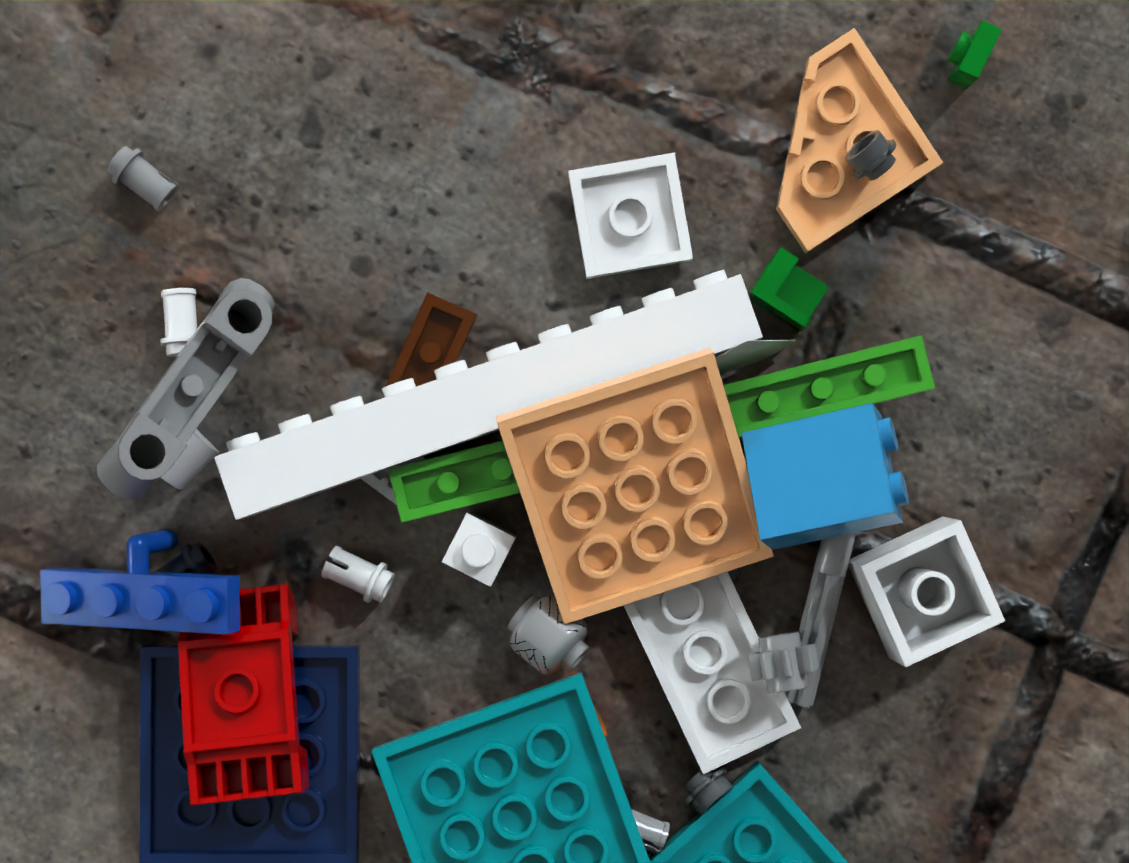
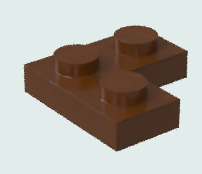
M427 292L386 386L410 378L414 379L416 387L437 380L434 370L458 361L478 315Z

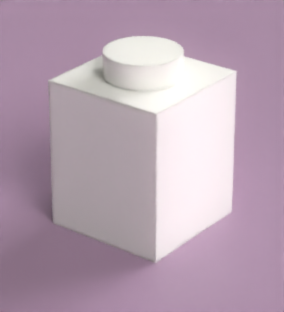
M469 511L466 513L442 562L491 587L517 535Z

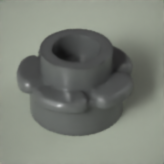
M879 130L863 137L845 156V160L853 168L852 177L860 179L866 175L872 181L887 172L896 161L895 157L891 154L896 148V141L894 139L887 140Z
M720 769L715 773L713 771L705 774L702 771L697 773L684 787L690 794L684 802L685 806L688 808L692 805L702 816L716 800L733 788L725 778L727 771Z

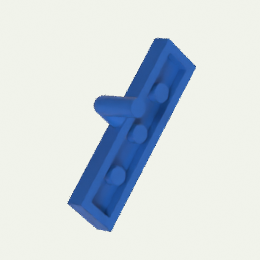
M171 529L136 534L127 541V570L63 567L41 569V623L232 634L240 631L239 576L149 572V554L174 549L178 541L177 535Z

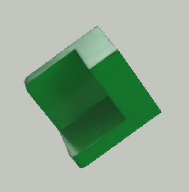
M780 247L772 256L748 293L750 301L796 331L801 332L806 329L812 320L810 316L827 292L828 287L825 283L798 267L796 263L799 258Z

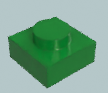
M982 20L970 34L962 31L947 61L955 64L948 81L964 89L970 87L979 78L1002 29Z

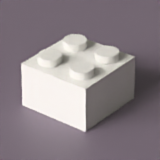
M942 516L851 558L848 567L889 659L904 667H908L1005 621L961 520Z

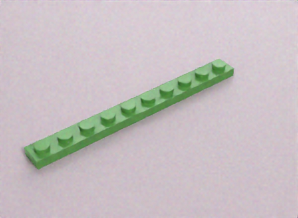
M922 335L723 385L739 438L742 437L743 432L869 403L875 404L935 389ZM503 440L388 469L401 523L520 493Z

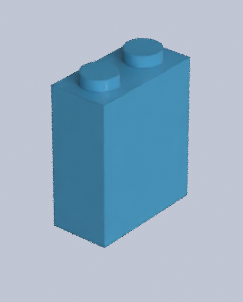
M873 403L742 433L759 537L772 550L903 523L900 506L909 504L907 488L902 472L893 473L889 452L898 450L896 433L891 418L883 419Z

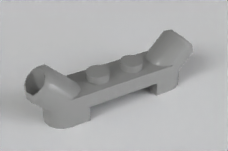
M240 278L231 281L224 288L208 315L123 432L97 464L98 477L110 492L124 499H140L159 477L165 475L175 464L187 447L186 443L244 361L254 353L270 329L275 303L271 294L262 285L250 279Z

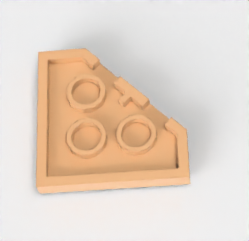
M855 28L810 56L804 71L776 210L805 254L943 164V161ZM879 130L887 140L894 139L896 141V148L891 153L896 161L887 172L872 181L866 175L860 179L852 177L851 174L854 171L845 160V156L863 137Z

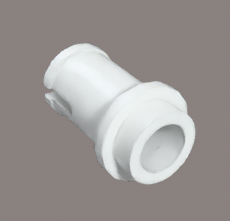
M172 288L162 290L161 292L166 338L160 339L161 346L166 347L167 356L177 357L197 330L196 289Z
M335 546L329 557L333 558V562L348 569H342L326 561L321 576L363 594V601L370 603L372 599L381 603L386 597L395 576L394 573L387 570V564L381 562L377 566L343 550L342 547Z

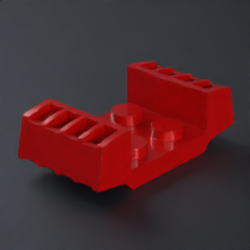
M288 584L240 589L239 632L232 634L180 632L178 652L183 745L188 770L190 805L303 793L309 788L307 749L300 746L292 643V638L299 637L295 597Z

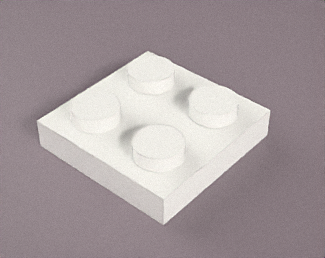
M675 153L568 171L586 279L693 260Z

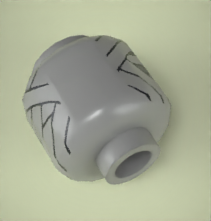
M535 595L530 597L515 613L507 627L512 632L510 646L513 651L544 676L554 674L562 667L570 673L582 661L590 648L583 642L588 633L587 621L583 618L564 624L555 595H547L541 599Z

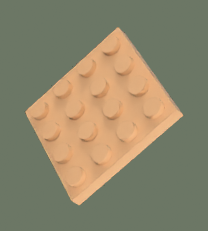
M711 348L496 417L497 425L564 624L774 557L772 549L764 544L759 537L747 464L715 355Z

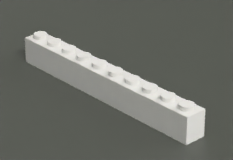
M720 270L695 279L693 282L696 290L675 297L673 288H668L643 297L644 308L623 314L621 306H617L591 315L592 326L571 332L569 324H565L538 334L540 340L538 345L519 350L517 342L497 347L486 352L489 362L468 368L465 360H461L434 370L437 380L417 387L413 378L382 388L385 398L364 405L361 396L330 406L333 416L312 423L309 414L278 424L281 434L260 441L258 432L232 439L226 442L229 452L215 456L214 459L235 520L257 515L499 431L496 421L497 416L707 348H711L714 355H718L744 341L759 340L763 336L743 278L739 274L727 279L725 270Z

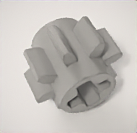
M799 631L758 638L761 652L747 655L752 681L766 680L768 693L809 687L807 673L820 669L815 643L801 645Z

